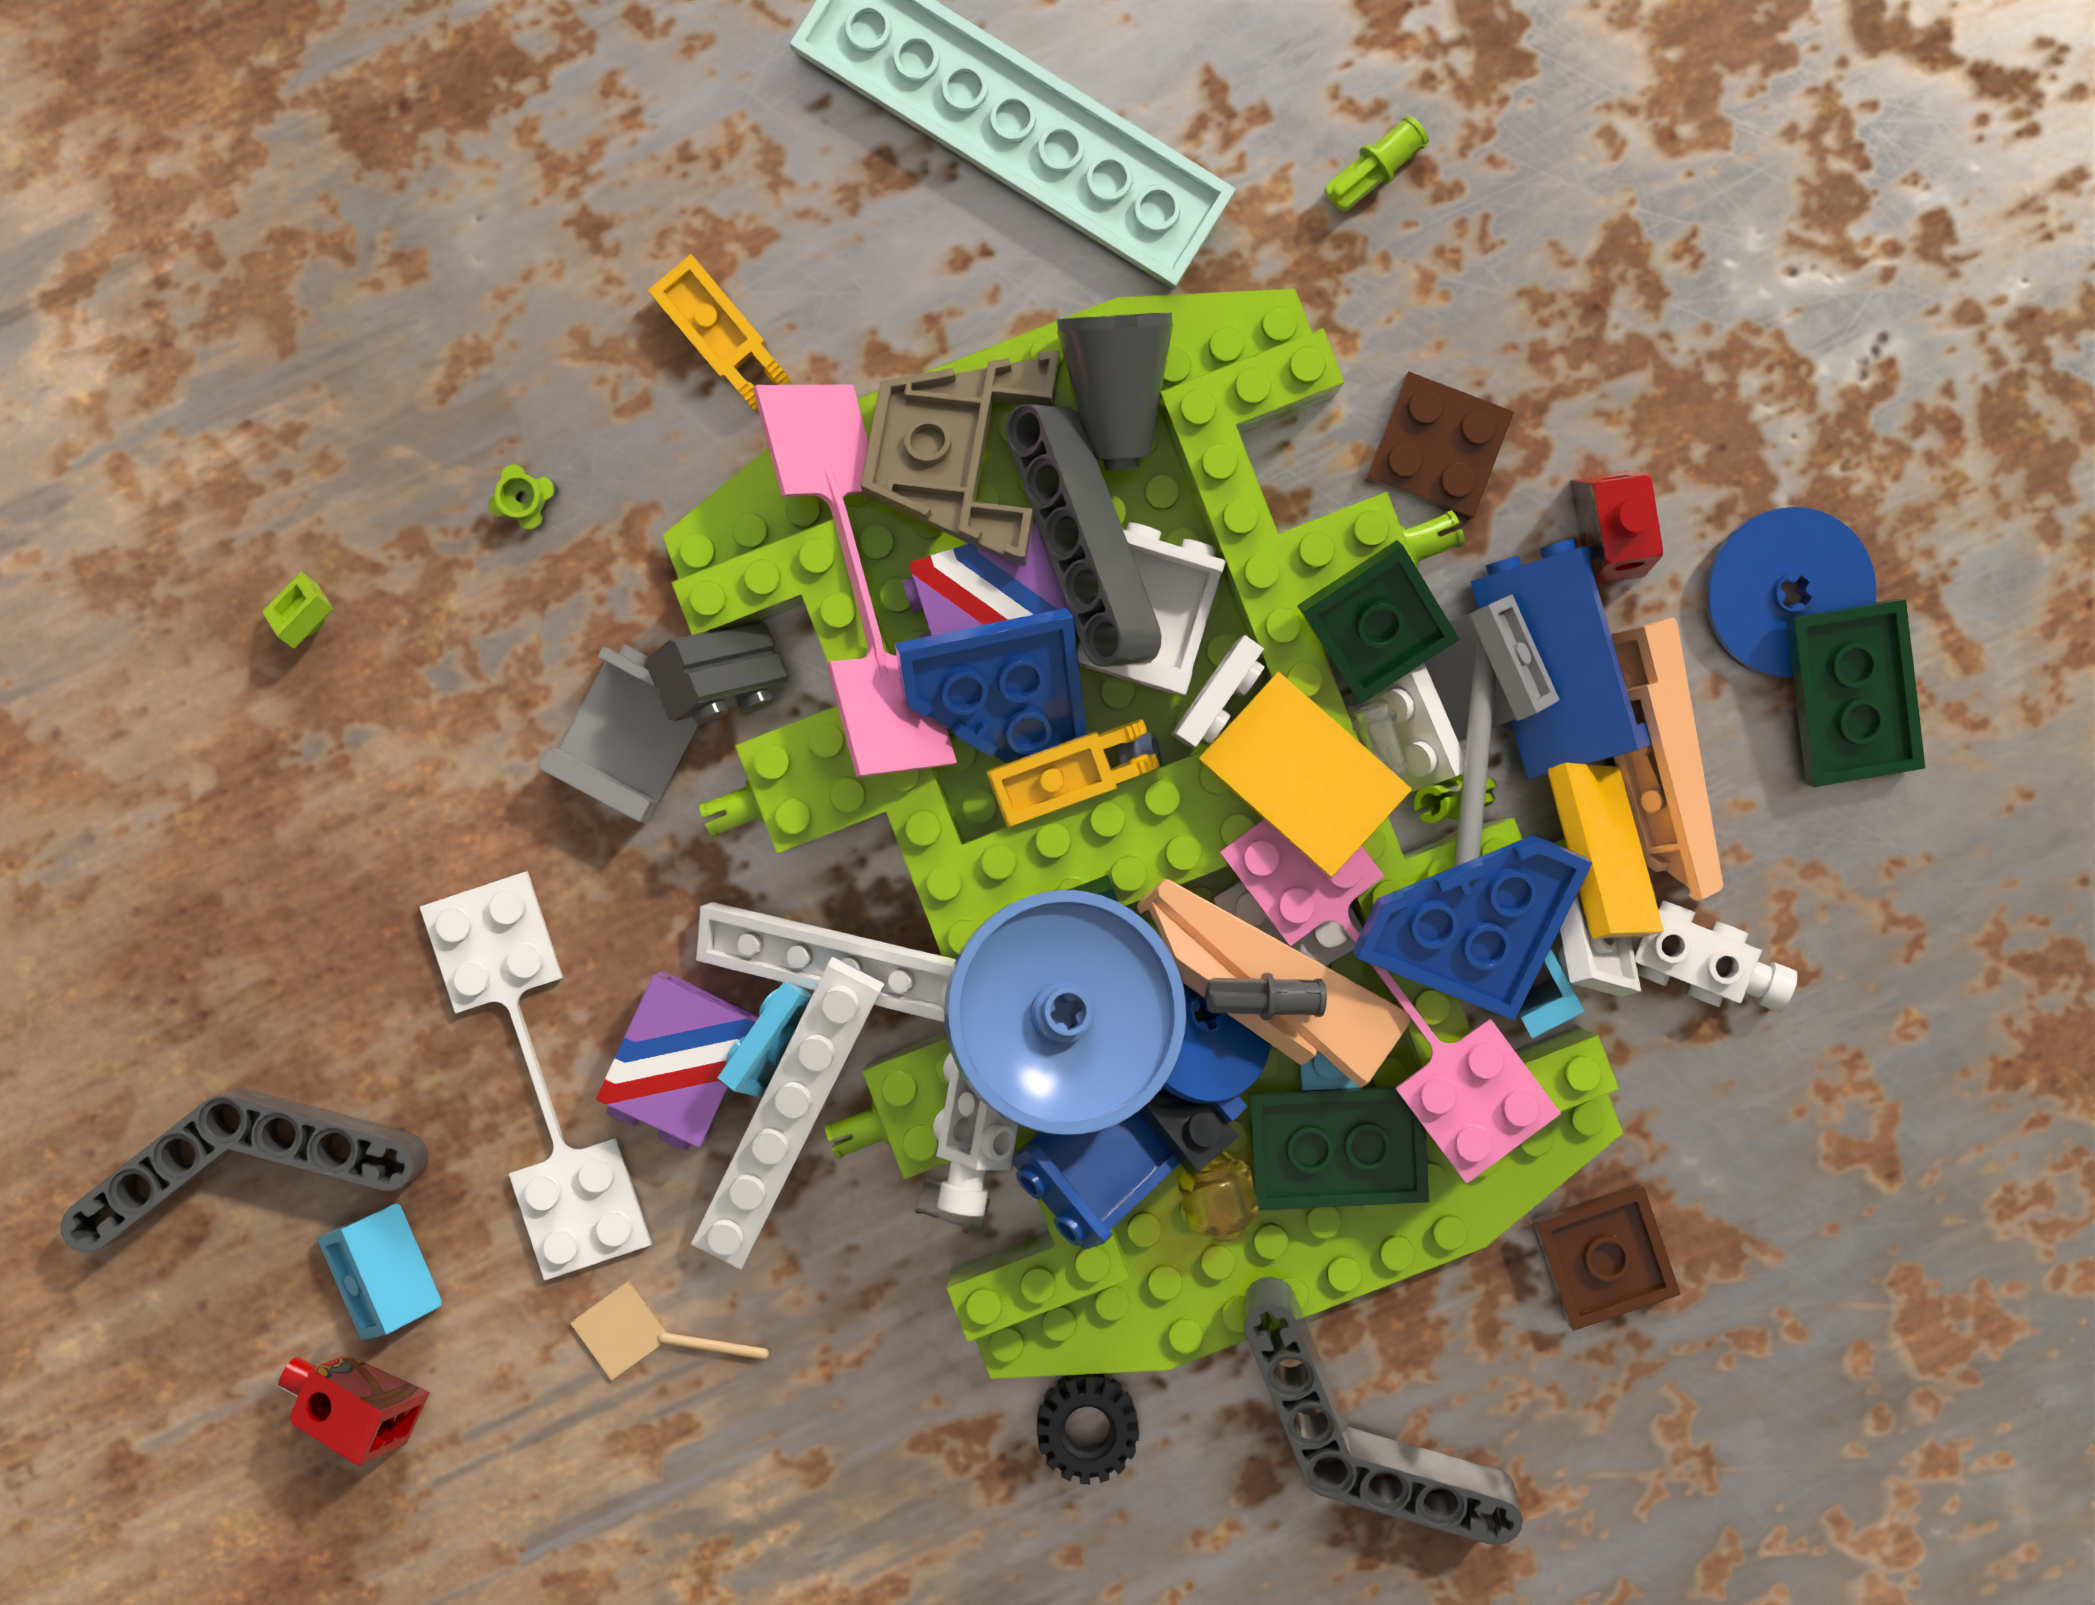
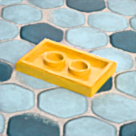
M1279 671L1199 757V762L1330 879L1339 872L1412 791L1410 786Z
M1563 763L1549 768L1547 774L1567 849L1585 856L1592 862L1579 889L1590 936L1593 939L1647 937L1664 932L1620 767Z

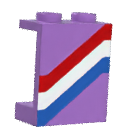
M1037 522L1033 523L1026 566L1015 565L974 545L966 544L909 562L913 577L903 580L912 612L916 613L924 610L930 629L929 633L920 635V638L1068 608Z
M665 971L654 974L596 1100L608 1105L606 1113L618 1121L637 1126L639 1121H642L659 1129L658 1137L672 1146L688 1150L692 1144L700 1148L708 1140L713 1130L710 1126L728 1089V1086L717 1078L727 1064V1054L739 1039L749 1033L760 1015Z

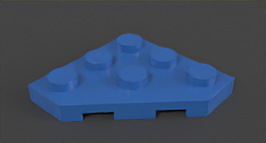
M1068 608L895 643L902 693L907 706L926 718L929 715L950 728L955 736L990 757L994 755L1003 762L1010 763L1087 735L1074 620Z
M1535 835L1529 836L1377 898L1352 952L1357 959L1515 1021L1592 862L1585 856Z

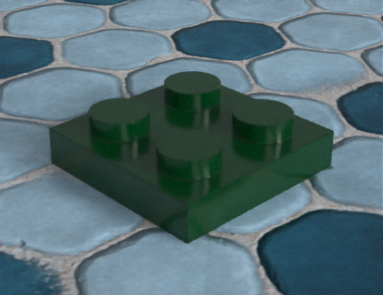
M1398 540L1297 605L1353 696L1360 704L1460 640L1405 547Z

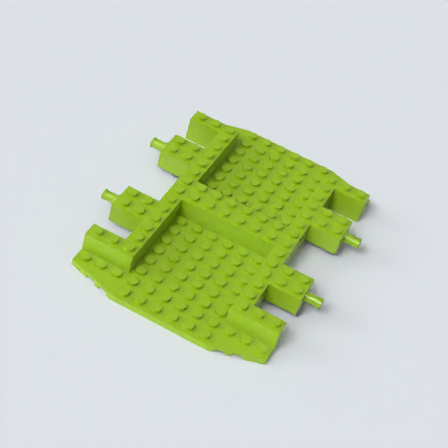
M1296 289L1116 297L1065 318L1172 312L1173 329L1162 391L1160 392L1161 397L1150 456L1139 458V468L1127 470H1105L1104 460L1096 459L1123 530H1126L1128 523L1132 522L1159 530L1161 532L1160 541L1181 547L1183 539L1202 542L1217 549L1214 557L1226 561L1193 665V673L1188 690L1183 698L1079 667L1087 734L1095 731L1101 734L1118 726L1143 719L1147 730L1146 733L1154 732L1161 754V765L1150 772L1117 783V788L1007 827L987 775L988 770L1007 763L994 755L992 757L986 755L955 736L953 731L947 727L957 761L956 764L856 777L838 706H835L735 745L748 778L746 780V787L710 801L699 803L702 818H708L723 811L727 812L725 816L704 824L710 836L714 838L720 833L760 819L762 823L765 822L777 854L886 813L943 957L956 959L973 932L985 920L1005 906L1038 893L1068 890L1106 875L1110 878L1118 902L1143 918L1160 936L1155 922L1146 915L1139 913L1137 908L1139 900L1162 880L1168 879L1215 905L1211 898L1212 896L1240 881L1220 851L1263 820L1258 813L1199 762V757L1211 744L1208 743L1206 745L1200 741L1196 747L1187 748L1170 736L1231 646L1244 635L1259 644L1264 650L1256 661L1262 664L1264 669L1245 696L1241 695L1239 698L1232 694L1225 704L1223 710L1231 716L1218 736L1279 671L1359 742L1323 647L1297 605L1396 540L1405 547L1417 568L1418 562L1455 547L1464 546L1465 538L1462 529L1441 537L1437 534L1454 527V525L1460 522L1456 514L1450 510L1445 512L1444 515L1405 529L1400 525L1386 491L1278 534L1240 434L1333 399L1345 383L1324 328L1312 332ZM1057 321L924 372L929 373L953 368L955 374L987 368L990 361L1009 358L1011 364L1038 359V353L1059 351L1061 363L1053 406L1071 407L1081 418L1057 334ZM879 390L857 398L868 441ZM993 403L976 502L1031 508L1006 438L1007 420L1013 409L1019 405ZM769 448L765 449L662 535L679 579L671 583L692 635L763 621L805 604L828 663L830 661L862 659L867 655L868 645L832 511L829 505L817 496L782 497ZM863 494L845 495L843 501L846 506L880 631L883 649L891 655H896L895 643L920 638V635L930 632L924 610L916 613L912 612L904 588L903 580L913 577L909 562L969 543L872 500ZM1077 633V636L1075 637L1078 650L1080 639ZM1116 745L1104 749L1111 769L1120 765ZM1388 817L1362 845L1385 876L1356 897L1350 904L1362 928L1377 898L1455 867L1458 834L1403 855ZM1499 817L1483 823L1480 856L1522 840L1513 817ZM1565 839L1554 842V844L1567 849ZM1352 951L1326 965L1331 970L1402 1008L1372 966L1365 961L1357 959ZM1388 971L1441 1042L1455 1043L1471 1032L1470 1025L1458 998ZM1201 1009L1194 1011L1197 1022L1205 1020ZM1410 1020L1408 1027L1369 1083L1363 1087L1400 1085L1429 1062L1432 1053L1431 1046L1412 1020ZM1575 1026L1514 1050L1561 1114L1466 1184L1426 1131L1429 1202L1256 1211L1253 1193L1249 1092L1301 1090L1299 1064L1271 1045L1269 1057L1260 1076L1247 1090L1239 1094V1097L1248 1107L1232 1122L1228 1123L1238 1137L1199 1173L1190 1175L1179 1164L1110 1230L1112 1236L1104 1244L1083 1250L1080 1245L1071 1244L1056 1228L1054 1223L1056 1216L1042 1199H1037L1049 1229L1048 1232L950 1269L947 1291L967 1342L976 1340L990 1379L1167 1371L1248 1340L1244 1326V1298L1249 1286L1260 1278L1274 1277L1289 1284L1295 1293L1305 1318L1486 1248L1623 1134L1608 1093L1619 1090L1599 1035L1580 1026ZM946 1033L866 1064L862 1073L873 1098V1102H871L872 1108L835 1123L825 1124L828 1142L852 1134V1136L834 1142V1146L831 1149L836 1159L839 1160L847 1154L884 1140L887 1145H891L904 1180L951 1162L936 1156L939 1141L933 1132L934 1120L937 1114L945 1108L949 1082L945 1079L943 1073L945 1060L951 1053ZM1018 1125L1015 1142L1017 1150L1038 1131L1029 1130ZM1269 1312L1273 1322V1330L1280 1328V1319H1275L1271 1312Z

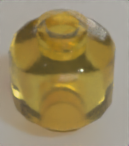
M1222 1151L1199 1173L1190 1175L1185 1171L1179 1179L1178 1191L1187 1224L1198 1235L1212 1237L1216 1242H1230L1240 1238L1245 1233V1228L1250 1226L1259 1215V1206L1251 1170L1245 1162L1233 1158L1230 1153Z

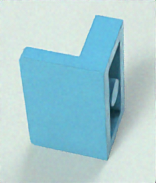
M1551 948L1544 962L1553 978L1531 989L1519 1011V1015L1531 1038L1585 1012Z
M399 1204L390 1205L361 1220L336 1228L317 1237L361 1341L387 1335L441 1306L442 1300L402 1207Z

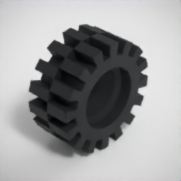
M1094 1374V1377L1075 1375V1378L1070 1380L1064 1376L1057 1380V1387L1054 1390L1049 1388L1044 1394V1402L1039 1405L1037 1413V1436L1041 1455H1046V1464L1053 1471L1056 1468L1060 1469L1061 1477L1068 1481H1071L1072 1476L1080 1477V1484L1090 1485V1478L1099 1477V1481L1102 1483L1110 1480L1109 1473L1114 1470L1119 1475L1126 1468L1125 1461L1127 1458L1133 1459L1136 1452L1135 1444L1136 1441H1139L1137 1411L1134 1408L1133 1399L1129 1392L1124 1393L1121 1383L1114 1378L1111 1382L1105 1380L1104 1374ZM1079 1408H1096L1106 1415L1110 1423L1107 1437L1103 1442L1094 1447L1076 1445L1066 1433L1065 1425L1068 1417Z

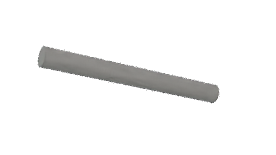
M1482 642L1475 644L1455 867L1480 857L1496 683L1495 671Z

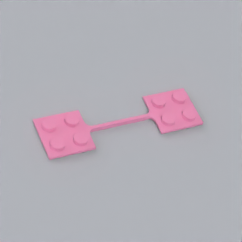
M755 385L753 392L781 496H817L829 505L868 645V652L865 658L830 661L827 663L856 777L956 764L957 761L947 727L929 715L926 718L907 706L902 693L897 655H891L883 649L880 631L846 506L843 501L845 495L863 494L860 485L869 443L853 385Z
M1264 819L1220 851L1221 855L1289 946H1292L1317 926L1327 921L1339 923L1356 944L1360 934L1349 919V906L1356 897L1385 877L1361 846L1339 872L1330 879ZM1370 964L1431 1046L1432 1053L1429 1062L1395 1089L1466 1184L1561 1114L1490 1018L1455 1043L1441 1042L1388 971Z

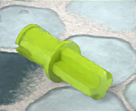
M1405 116L1399 124L1374 145L1365 144L1359 150L1360 157L1327 183L1324 191L1330 203L1336 209L1348 211L1380 183L1389 184L1394 179L1393 172L1419 150L1428 146L1429 138L1422 125L1413 117Z
M1463 775L1442 781L1435 786L1423 787L1416 793L1414 798L1415 811L1425 808L1430 809L1429 812L1419 816L1421 820L1427 823H1437L1446 818L1459 820ZM1492 777L1487 778L1484 807L1491 805L1495 801L1492 791L1497 787V784Z

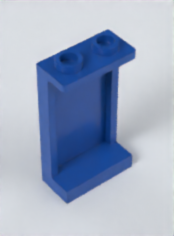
M1573 539L1540 548L1542 559L1521 565L1519 556L1488 564L1485 566L1488 576L1470 581L1478 609L1511 594L1513 595L1559 697L1558 702L1542 711L1519 721H1516V719L1511 721L1527 780L1546 775L1549 768L1563 763L1588 764L1637 751L1651 744L1645 722L1637 724L1590 563V559L1596 557L1593 546L1576 548Z
M1239 1095L1212 1103L1227 1123L1232 1122L1248 1107ZM1139 1111L1116 1125L1095 1132L1071 1135L1037 1132L1013 1154L1012 1164L1018 1170L1016 1172L1017 1180L1023 1189L1035 1199L1043 1200L1056 1216L1054 1223L1060 1234L1071 1244L1080 1245L1083 1250L1104 1244L1112 1236L1110 1230L1180 1164Z

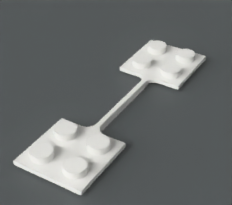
M528 871L420 906L455 1014L489 1002H499L509 1010L553 1141V1153L548 1160L509 1173L544 1281L652 1245L617 1137L583 1149H573L565 1144L519 1006V999L526 990L563 978Z

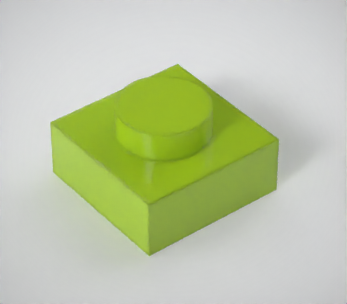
M301 571L262 613L276 636L295 649L305 637L315 634L323 626L327 615L334 608L319 585Z

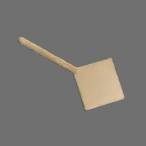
M629 1280L570 1322L611 1381L662 1344L762 1360L769 1357V1351L766 1348L667 1333Z

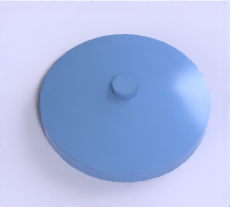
M1055 890L1031 895L1005 906L985 920L973 932L957 956L949 976L945 993L944 1022L951 1055L960 1074L974 1094L987 1107L1006 1120L1029 1130L1059 1135L1084 1134L1099 1131L1126 1120L1142 1109L1159 1092L1169 1078L1182 1048L1186 1024V1001L1179 970L1170 951L1156 931L1143 918L1126 906L1102 895L1076 890Z

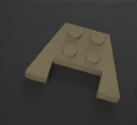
M1060 352L1038 353V359L1011 364L1009 358L990 361L987 368L955 374L953 368L880 381L860 485L863 495L1015 565L1026 566L1034 523L1033 509L976 502L993 403L1053 406L1061 363Z

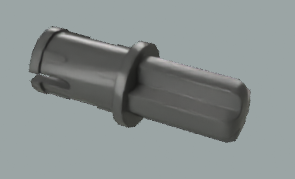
M1263 973L1260 979L1213 977L1206 985L1205 1002L1207 1010L1212 1013L1260 1014L1263 1020H1271L1273 1015H1314L1315 1017H1322L1326 1010L1327 990L1325 982L1321 978L1314 980L1274 979L1271 973Z

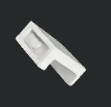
M1129 522L1127 529L1123 531L1160 626L1162 636L1161 648L1157 657L1146 665L1102 667L1096 666L1088 659L1080 641L1077 650L1079 667L1183 698L1188 690L1193 673V665L1226 561L1214 557L1217 549L1213 546L1190 539H1183L1182 546H1176L1160 541L1161 532L1159 530Z

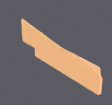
M1668 618L1611 634L1636 723L1645 722L1651 742L1650 745L1640 750L1614 756L1613 758L1616 767H1620L1646 865L1655 872H1668L1689 888L1690 893L1688 896L1696 901L1703 900L1722 890L1723 881L1678 624L1675 618Z
M1168 879L1158 883L1138 902L1137 908L1139 913L1146 915L1155 922L1161 939L1176 963L1182 982L1204 998L1206 985L1213 977L1260 979L1263 973H1271L1274 979H1323L1327 990V1003L1322 1017H1315L1314 1015H1273L1271 1020H1263L1260 1014L1227 1013L1301 1066L1315 1057L1318 1050L1350 1080L1362 1088L1369 1083L1410 1023L1411 1019L1404 1009Z

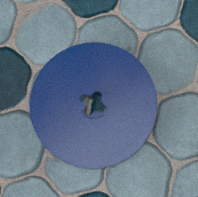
M1786 507L1769 510L1753 516L1739 525L1724 540L1716 552L1706 583V607L1713 631L1723 647L1736 660L1759 673L1777 677H1793L1786 617L1876 602V577L1873 564L1858 536L1837 518L1822 511L1804 507ZM1798 581L1799 584L1796 587V592L1801 596L1800 602H1787L1784 605L1783 601L1785 600L1786 593L1780 589L1782 583H1795Z
M1182 982L1186 1001L1185 1034L1177 1062L1162 1087L1179 1098L1196 1103H1216L1233 1098L1247 1090L1260 1076L1269 1057L1271 1044L1227 1013H1212L1208 1011L1205 1002L1206 998ZM1199 1009L1202 1010L1205 1018L1201 1022H1197L1194 1011Z

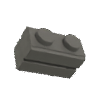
M761 621L670 639L650 655L646 662V667L655 688H660L659 698L668 719L675 722L694 717L697 725H704L722 718L729 713V708L739 706L742 714H749L767 707L774 701L771 694L786 684L789 677L779 653L774 652L775 643L767 624Z

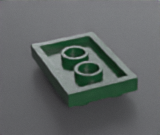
M1892 599L1786 617L1806 785L1820 787L1925 769L1906 599Z
M1398 1085L1311 1091L1249 1092L1253 1193L1256 1211L1429 1202L1426 1129L1395 1089Z

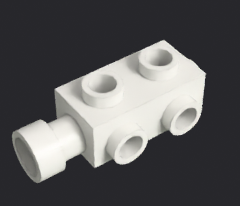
M1664 900L1659 909L1664 932L1647 937H1631L1635 961L1638 963L1636 966L1638 976L1663 986H1667L1670 976L1691 984L1687 995L1720 1007L1723 997L1741 1003L1746 993L1755 997L1756 1004L1780 1013L1788 1005L1796 987V970L1775 962L1770 963L1768 966L1758 962L1762 950L1745 944L1749 933L1717 921L1713 930L1706 929L1692 923L1695 912ZM1675 935L1680 944L1674 955L1667 956L1662 950V942L1665 937ZM1729 956L1733 962L1727 976L1721 977L1716 971V963L1721 957Z
M950 1053L943 1067L944 1077L949 1082L945 1108L937 1114L933 1124L934 1136L939 1141L936 1156L951 1161L948 1181L941 1182L937 1207L941 1210L960 1215L983 1216L988 1190L983 1187L986 1170H1011L1018 1125L995 1113L974 1094L960 1074Z

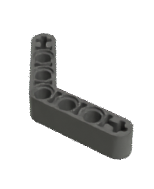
M245 1088L233 1089L204 1101L73 1204L63 1216L61 1234L65 1242L76 1251L82 1253L97 1251L128 1235L233 1151L382 1191L399 1189L422 1174L428 1164V1151L425 1143L419 1136L407 1131ZM226 1104L236 1108L240 1115L238 1130L231 1129L223 1119V1109ZM280 1118L289 1121L295 1129L296 1135L293 1145L283 1142L278 1136L277 1123ZM334 1133L345 1136L349 1141L351 1154L348 1159H342L333 1152L331 1138ZM181 1139L187 1140L195 1150L193 1165L186 1163L179 1154L178 1146ZM394 1150L397 1151L396 1161L405 1164L404 1168L397 1172L394 1171L395 1161L383 1157ZM370 1155L376 1156L374 1159L366 1162ZM137 1174L143 1176L150 1185L151 1193L149 1199L141 1197L135 1189L134 1181ZM110 1207L117 1212L105 1219L98 1227L95 1226L94 1221L100 1216L99 1212Z
M1266 1277L1258 1279L1249 1286L1244 1298L1246 1336L1304 1479L1313 1492L1325 1498L1486 1544L1501 1545L1509 1543L1517 1537L1522 1529L1523 1520L1516 1488L1508 1474L1498 1469L1348 1427L1295 1293L1290 1285L1281 1279ZM1269 1312H1271L1275 1319H1280V1328L1274 1331ZM1285 1359H1295L1302 1362L1294 1367H1286L1279 1364V1362ZM1307 1408H1314L1321 1411L1315 1415H1305L1300 1413L1301 1410ZM1325 1457H1335L1339 1459L1331 1463L1320 1461ZM1380 1473L1393 1474L1391 1477L1387 1478L1375 1477V1475ZM1438 1488L1447 1489V1491L1439 1494L1430 1492Z

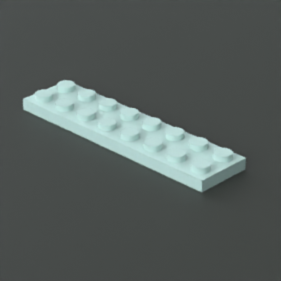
M816 0L790 42L791 49L796 54L1173 290L1180 283L1235 195L1236 188L936 0Z

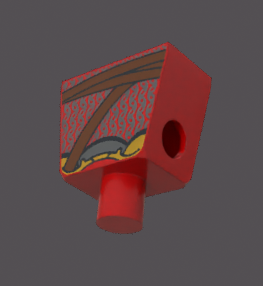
M1624 471L1571 480L1581 547L1593 546L1596 556L1590 559L1596 584L1645 577L1663 556L1660 526L1650 474Z
M298 1356L294 1357L284 1368L278 1382L279 1388L298 1397L290 1414L291 1424L358 1466L407 1444L430 1393L349 1356H343L319 1366H315Z

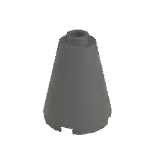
M1172 312L1057 319V334L1081 419L1096 459L1104 460L1105 470L1139 468V458L1147 457L1151 454L1161 397L1160 392L1162 391L1173 329Z

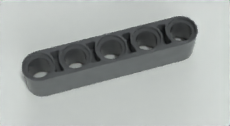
M1021 404L1015 407L1006 423L1007 443L1029 503L1033 509V514L1068 609L1073 616L1074 625L1086 656L1093 664L1102 667L1134 666L1151 663L1157 657L1161 648L1162 636L1160 626L1080 416L1071 407Z

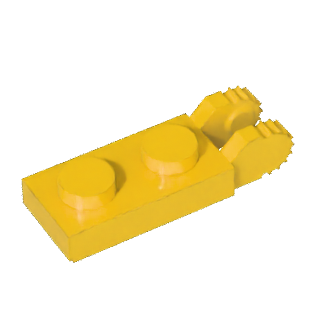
M692 254L648 289V292L724 381L727 378L754 411L758 410L753 392L754 386L751 382H747L737 371L752 356H755L764 367V373L775 385H788L792 381L764 348L767 344Z
M1143 719L1132 721L1101 734L1095 731L988 770L987 775L1006 826L1011 827L1117 788V783L1158 768L1160 765L1156 754L1153 753L1136 756L1128 762L1111 769L1104 750L1120 743L1125 744L1139 739L1141 735L1147 732Z

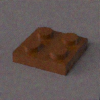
M1408 371L1403 379L1365 480L1444 511L1452 510L1457 516L1471 520L1474 518L1514 411Z
M1638 1183L1532 1219L1567 1324L1573 1331L1681 1295L1645 1187Z

